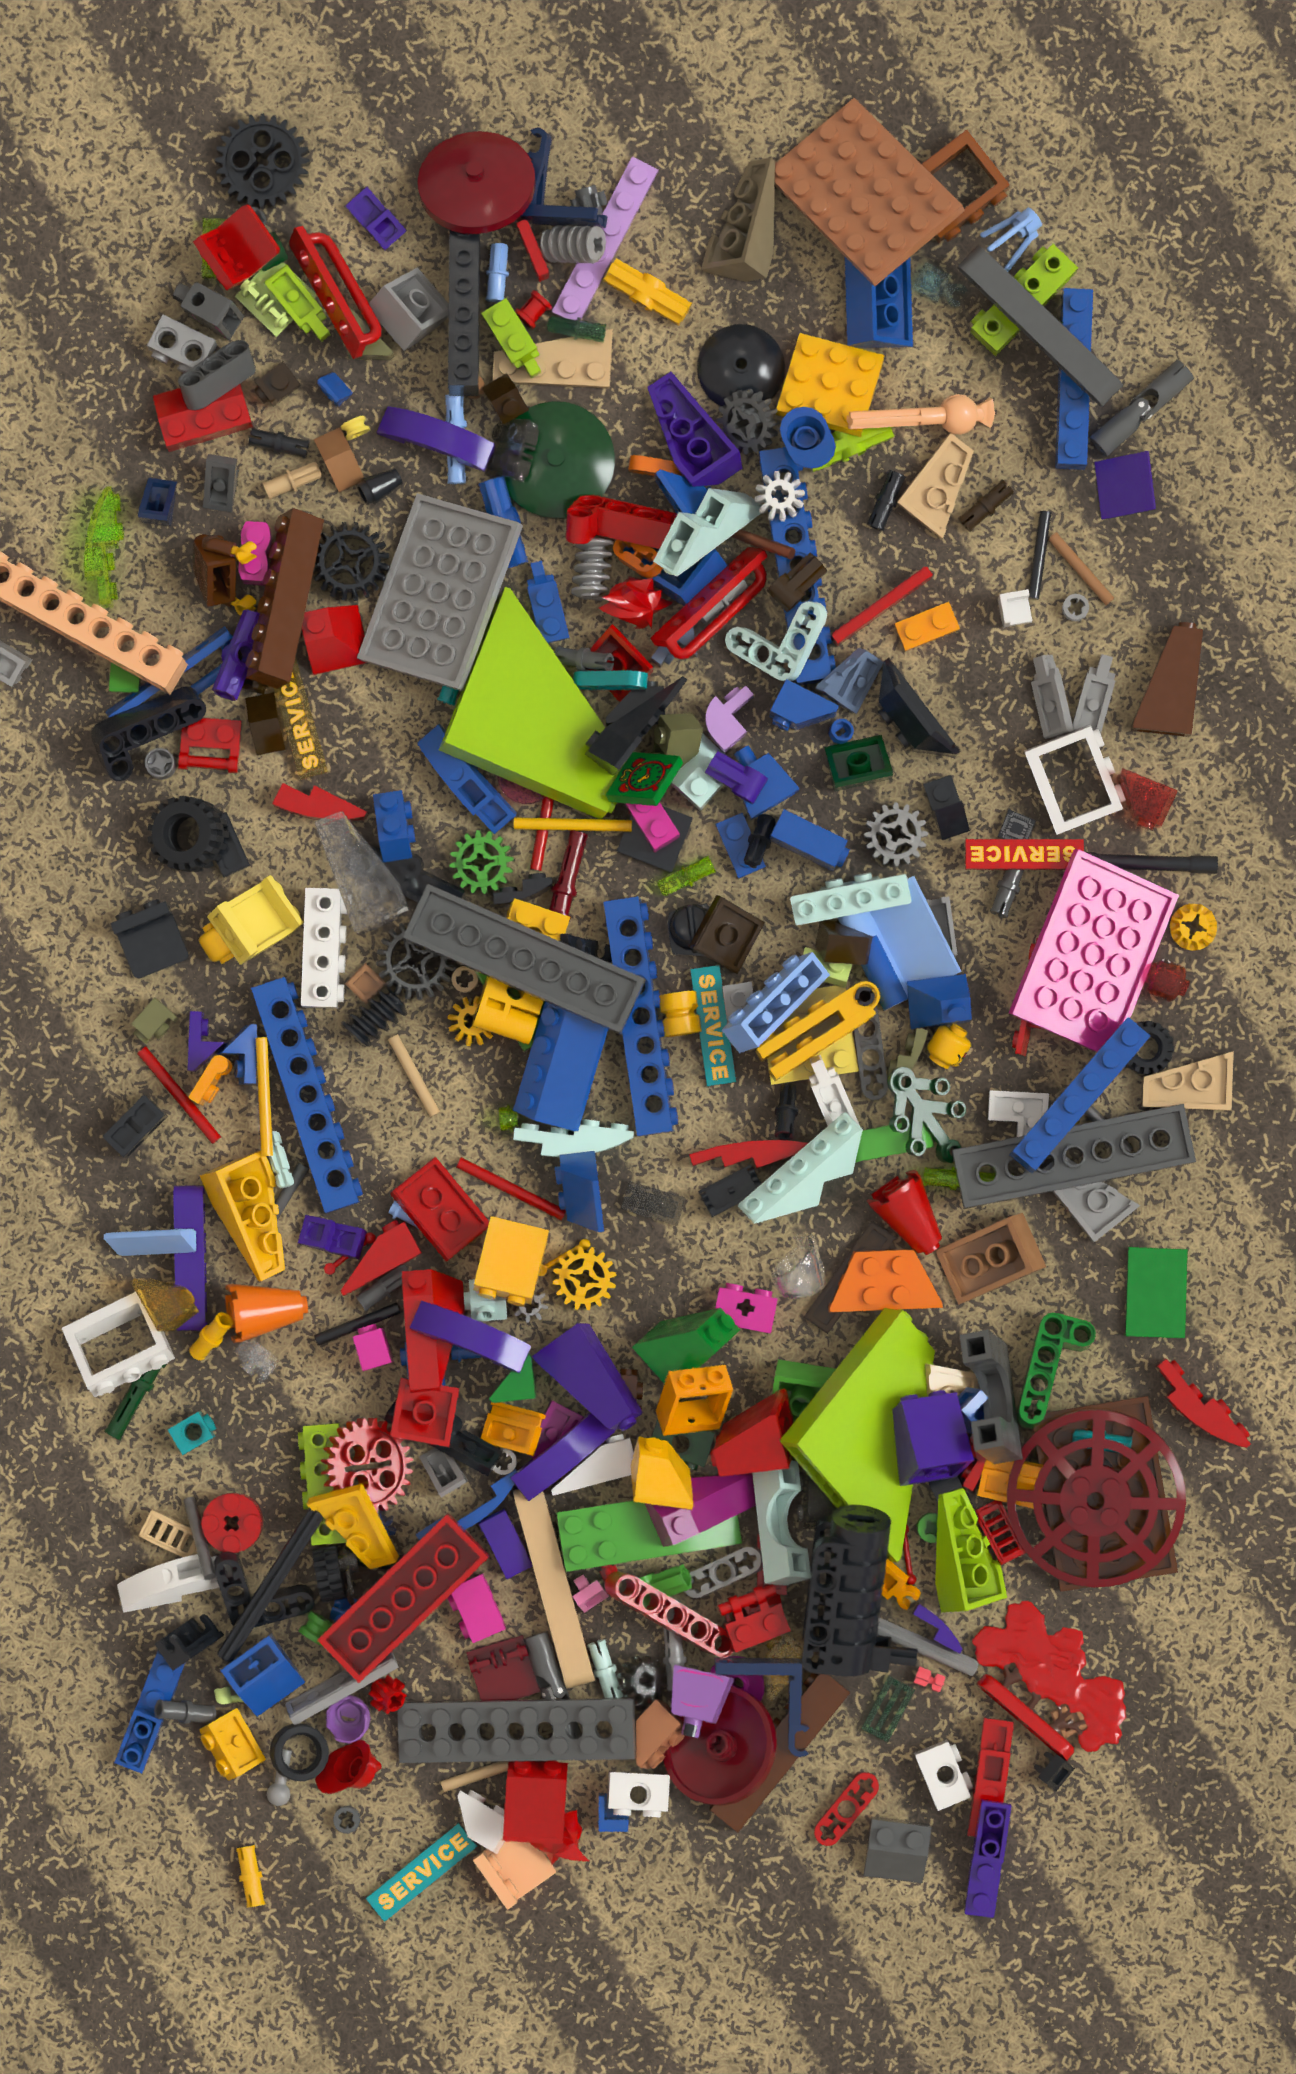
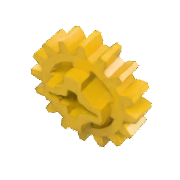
M579 1246L578 1254L575 1255L571 1250H568L569 1258L567 1260L563 1258L558 1259L560 1264L563 1265L562 1268H554L553 1272L559 1274V1279L553 1280V1284L561 1286V1289L556 1292L557 1296L565 1294L567 1297L564 1304L567 1305L572 1300L575 1302V1309L577 1310L581 1303L585 1304L587 1310L591 1309L592 1302H595L599 1307L602 1306L600 1298L603 1296L610 1299L611 1296L607 1289L616 1287L614 1283L610 1282V1278L617 1276L616 1272H609L608 1270L613 1262L607 1261L604 1263L605 1253L601 1252L598 1256L594 1255V1247H591L588 1253H584L582 1246ZM584 1258L583 1265L575 1270L567 1268L573 1261ZM594 1261L602 1267L605 1278L597 1276L594 1272ZM584 1270H588L589 1276L599 1282H587L585 1287L580 1286V1280L570 1274H582ZM564 1278L573 1281L576 1287L575 1295L567 1289ZM593 1287L602 1288L596 1295L585 1298L586 1291Z

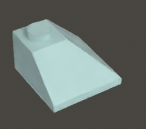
M703 733L698 754L680 768L671 783L699 811L724 786V784L705 774L709 763L717 751L723 752Z

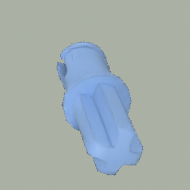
M493 243L491 245L489 270H486V275H488L486 300L488 302H500L504 299L506 277L509 276V272L506 271L508 245L504 243Z

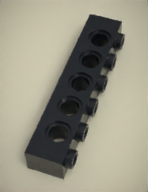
M450 230L449 396H479L480 234H466Z

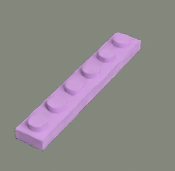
M634 157L631 158L602 214L608 216L606 228H602L606 237L604 254L596 263L576 264L552 310L553 314L576 326L579 325L651 187L658 169Z

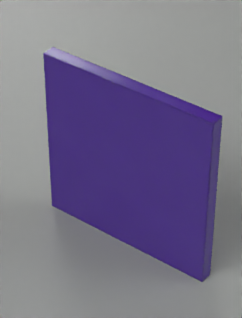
M1149 451L1095 462L1101 520L1156 510Z

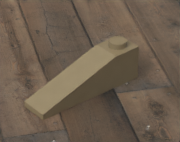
M773 158L749 162L734 191V195L738 198L736 204L729 211L725 210L721 217V220L726 222L719 237L712 234L708 242L701 268L704 272L744 282L767 278L774 252L775 160Z

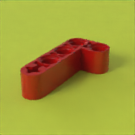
M583 495L567 510L565 539L573 544H586L592 541L596 535L660 549L678 513L596 495Z

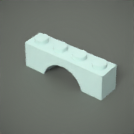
M791 1461L789 1469L753 1473L765 1584L786 1586L811 1578L808 1549L797 1545L793 1541L787 1524L790 1504L801 1491L798 1462Z

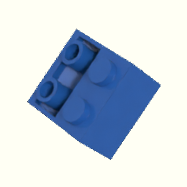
M272 1633L220 1670L237 1695L257 1717L306 1682Z

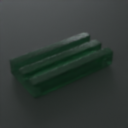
M888 1676L861 1729L888 1743L915 1689ZM891 1684L896 1686L875 1728L870 1727ZM901 1690H904L907 1693L886 1733L880 1732Z

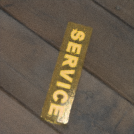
M295 659L291 681L279 689L274 688L301 781L329 772L298 663Z

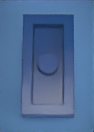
M743 812L715 824L738 879L766 867L763 859L757 868H751L744 863V857L749 846L748 837L752 833Z

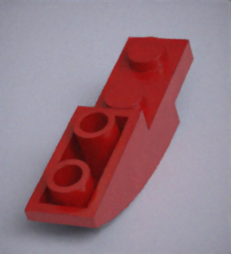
M1164 1358L1155 1365L1173 1388L1165 1398L1186 1419L1201 1430L1225 1442L1245 1448L1251 1445L1247 1440L1250 1436L1249 1432L1240 1422L1235 1424L1228 1415L1231 1413V1410L1221 1398L1216 1401L1213 1397H1210L1202 1403L1200 1399L1204 1397L1194 1383L1188 1385L1181 1376L1185 1372L1175 1360L1169 1362L1168 1359Z
M983 1718L967 1836H975L982 1800L1004 1802L1011 1755L1013 1721Z

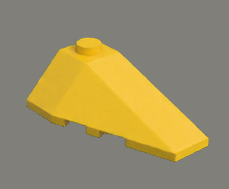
M260 1150L200 1175L212 1206L258 1282L285 1270L282 1237L278 1232L276 1217L279 1214L278 1204L275 1205L273 1187H276V1182L267 1156H261Z

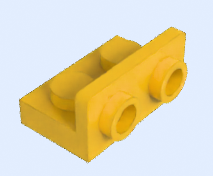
M238 1708L199 1729L202 1734L201 1741L204 1747L212 1752L216 1759L215 1765L218 1772L223 1777H226L228 1781L242 1775L266 1760Z

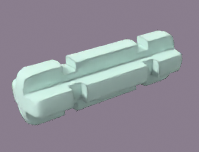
M272 1131L273 1156H269L273 1173L277 1174L275 1176L277 1186L279 1188H287L294 1184L292 1173L288 1172L290 1166L285 1149L280 1145L282 1143L280 1133Z

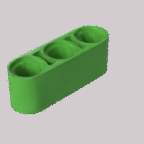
M902 1123L897 1124L899 1129L902 1127ZM923 1123L921 1139L924 1140L926 1149L934 1147L931 1133ZM889 1125L863 1130L855 1163L907 1153L905 1146L909 1140L910 1127L904 1133L893 1132ZM917 1142L913 1145L914 1151L918 1150Z

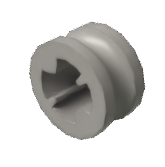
M1081 594L1069 595L1062 605L1064 616L1070 621L1082 620L1089 611L1088 600ZM1071 600H1077L1076 603L1080 601L1083 604V607L1080 609V615H1075V612L1071 614L1068 611V608L1071 606Z

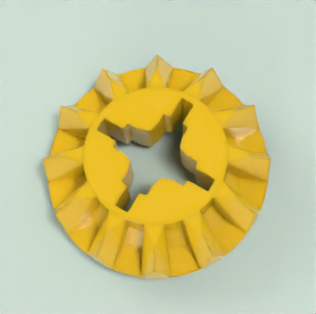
M1202 904L1184 905L1171 918V936L1175 943L1183 949L1191 951L1201 950L1210 945L1216 936L1217 921L1212 911ZM1199 915L1198 925L1206 930V932L1196 931L1191 939H1189L1190 929L1182 924V922H1192Z

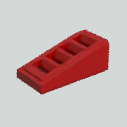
M994 1500L976 1509L979 1517L978 1523L1000 1565L1026 1553L1018 1542L1012 1529L1009 1515L1001 1501ZM997 1509L999 1510L1000 1515L986 1522L984 1521L983 1516ZM1004 1520L1005 1526L990 1532L988 1527ZM1010 1531L1012 1536L998 1543L995 1542V1537ZM1015 1541L1017 1547L1003 1554L1001 1553V1548Z

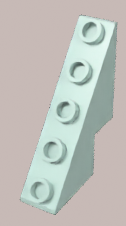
M709 488L696 514L678 513L653 562L661 566L667 574L679 576L760 515L759 508L763 504L755 503L754 498L742 492Z
M846 1112L842 1113L741 1201L738 1207L755 1224L818 1206L825 1181L853 1174L863 1129Z

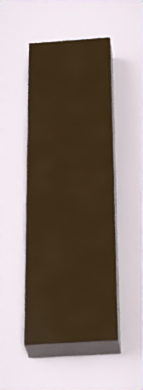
M871 1221L807 1311L804 1318L828 1334L843 1314V1312H828V1306L839 1287L838 1284L842 1275L846 1272L853 1251L888 1250L896 1237L874 1221Z

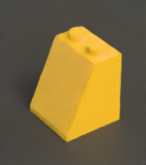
M491 1216L473 1291H478L479 1296L487 1299H495L496 1296L506 1298L508 1303L516 1306H524L525 1303L532 1304L547 1246L549 1230Z

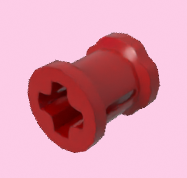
M535 290L530 293L531 297L520 309L517 308L515 310L517 316L531 329L535 328V322L546 310L550 311L553 308Z

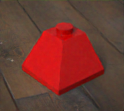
M358 605L326 607L305 612L302 632L313 675L366 663L357 658L365 637Z

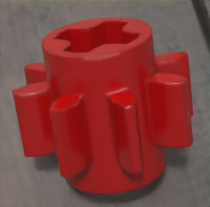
M389 1675L385 1678L377 1679L370 1688L369 1695L374 1698L370 1704L376 1710H382L386 1714H389L390 1711L399 1710L407 1696L401 1691L404 1689L405 1684L397 1678L393 1679Z

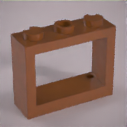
M968 130L961 133L923 162L922 165L933 175L968 149L995 186L964 208L965 211L939 232L934 237L938 243L944 239L950 242L962 232L959 229L966 222H969L971 225L974 224L985 214L982 211L990 204L996 207L1008 197L1006 192L1009 190L1010 184Z

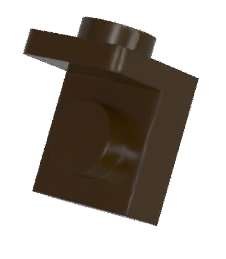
M283 361L261 378L258 376L254 379L255 384L258 386L254 389V392L264 404L269 401L273 407L301 386Z

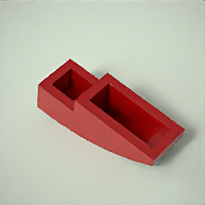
M282 783L272 803L274 807L291 814L322 821L349 822L366 820L369 815L367 811L315 785L308 796Z

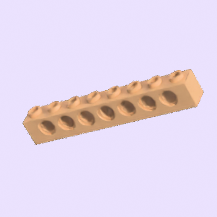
M0 551V574L9 572L7 581L0 583V601L171 695L188 666L182 657L183 652L171 645L164 648L157 644L158 639L146 631H143L142 634L132 630L133 625L120 617L115 621L107 616V610L93 603L91 607L82 602L83 597L69 589L66 593L57 589L58 584L46 576H43L42 579L32 575L34 571L20 562L15 566L8 562L9 557ZM34 586V591L30 596H22V591L25 587ZM51 600H59V605L56 609L47 610V604ZM78 613L84 614V619L81 623H71L74 615ZM109 627L107 636L104 638L96 637L97 631L100 628ZM126 641H134L132 650L128 652L121 651L122 645ZM157 654L160 656L157 664L153 666L146 665L147 659L151 655Z

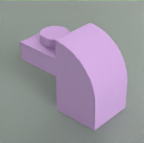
M747 686L741 690L736 687L724 697L727 701L724 705L715 696L707 708L705 719L707 732L723 753L727 752L747 734V731L733 716L753 698L754 694Z

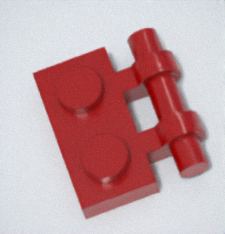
M774 1584L763 1588L761 1585L754 1587L750 1593L739 1597L737 1595L727 1598V1602L717 1605L721 1616L731 1612L733 1614L734 1620L725 1623L724 1627L735 1653L791 1632L781 1603L768 1605L767 1598L777 1595ZM757 1603L759 1611L744 1616L742 1608Z

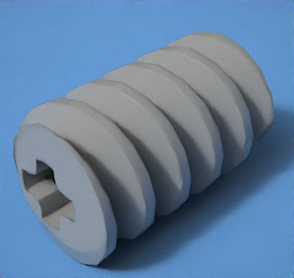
M556 225L542 233L540 247L544 259L548 262L596 263L604 254L606 237L600 226L572 227L565 225L563 227Z
M593 538L589 543L576 544V547L582 550V552L576 553L575 559L582 563L574 565L573 568L575 572L581 575L572 578V582L579 585V587L571 589L572 595L587 600H606L600 596V593L609 591V588L602 585L601 581L610 579V576L602 573V570L611 568V564L603 560L605 557L613 555L612 552L605 550V546L614 544V541Z

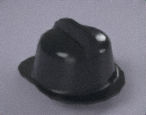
M707 903L685 905L669 913L668 930L672 954L704 956L690 948L689 945L709 909Z

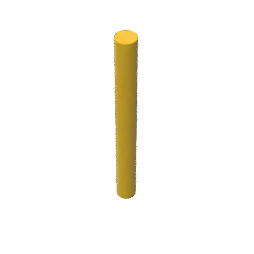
M514 817V829L632 832V820Z
M258 1037L255 1039L261 1156H273L267 1037Z

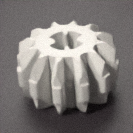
M779 471L774 472V481L765 475L763 481L766 486L759 484L756 486V490L763 495L756 496L755 503H765L759 508V512L762 514L767 510H771L768 517L771 521L774 519L775 513H779L780 521L785 522L786 511L794 518L797 513L792 506L796 508L803 507L804 503L796 498L803 497L805 491L795 490L801 483L799 479L794 480L791 484L789 483L791 473L789 472L785 474L784 480L780 479ZM777 490H781L782 495L788 496V498L784 497V502L778 503L777 498H772L771 496H775Z

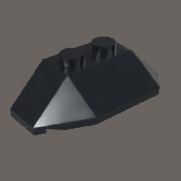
M887 658L882 668L878 698L880 710L877 712L879 717L887 726L892 723L898 731L895 737L904 749L910 747L913 752L956 757L960 753V749L955 745L891 659Z

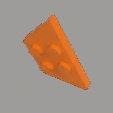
M913 1249L853 1251L846 1272L842 1275L838 1284L839 1287L832 1302L829 1303L828 1312L883 1310L884 1308L894 1310L943 1308V1304Z

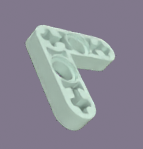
M809 601L801 604L780 647L745 627L730 629L726 634L725 643L732 653L781 681L786 679L793 681L802 672L826 622L827 611L818 602ZM809 610H814L813 614L816 615L815 620H810L811 617L808 615ZM806 625V628H810L811 631L804 628H800V626ZM798 633H801L805 638V644L800 650H797L793 644L794 637ZM738 635L742 636L741 639L752 645L750 648L739 645V642L735 640ZM762 646H766L769 650V657L765 662H761L757 654ZM776 661L788 663V667L791 668L790 672L785 673V669L782 666L775 664Z

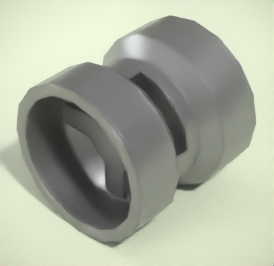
M155 748L145 758V767L154 778L164 780L170 778L175 773L177 767L176 760L167 749Z

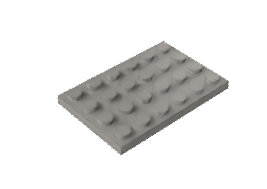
M417 493L357 658L366 663L463 692L523 525L516 521Z

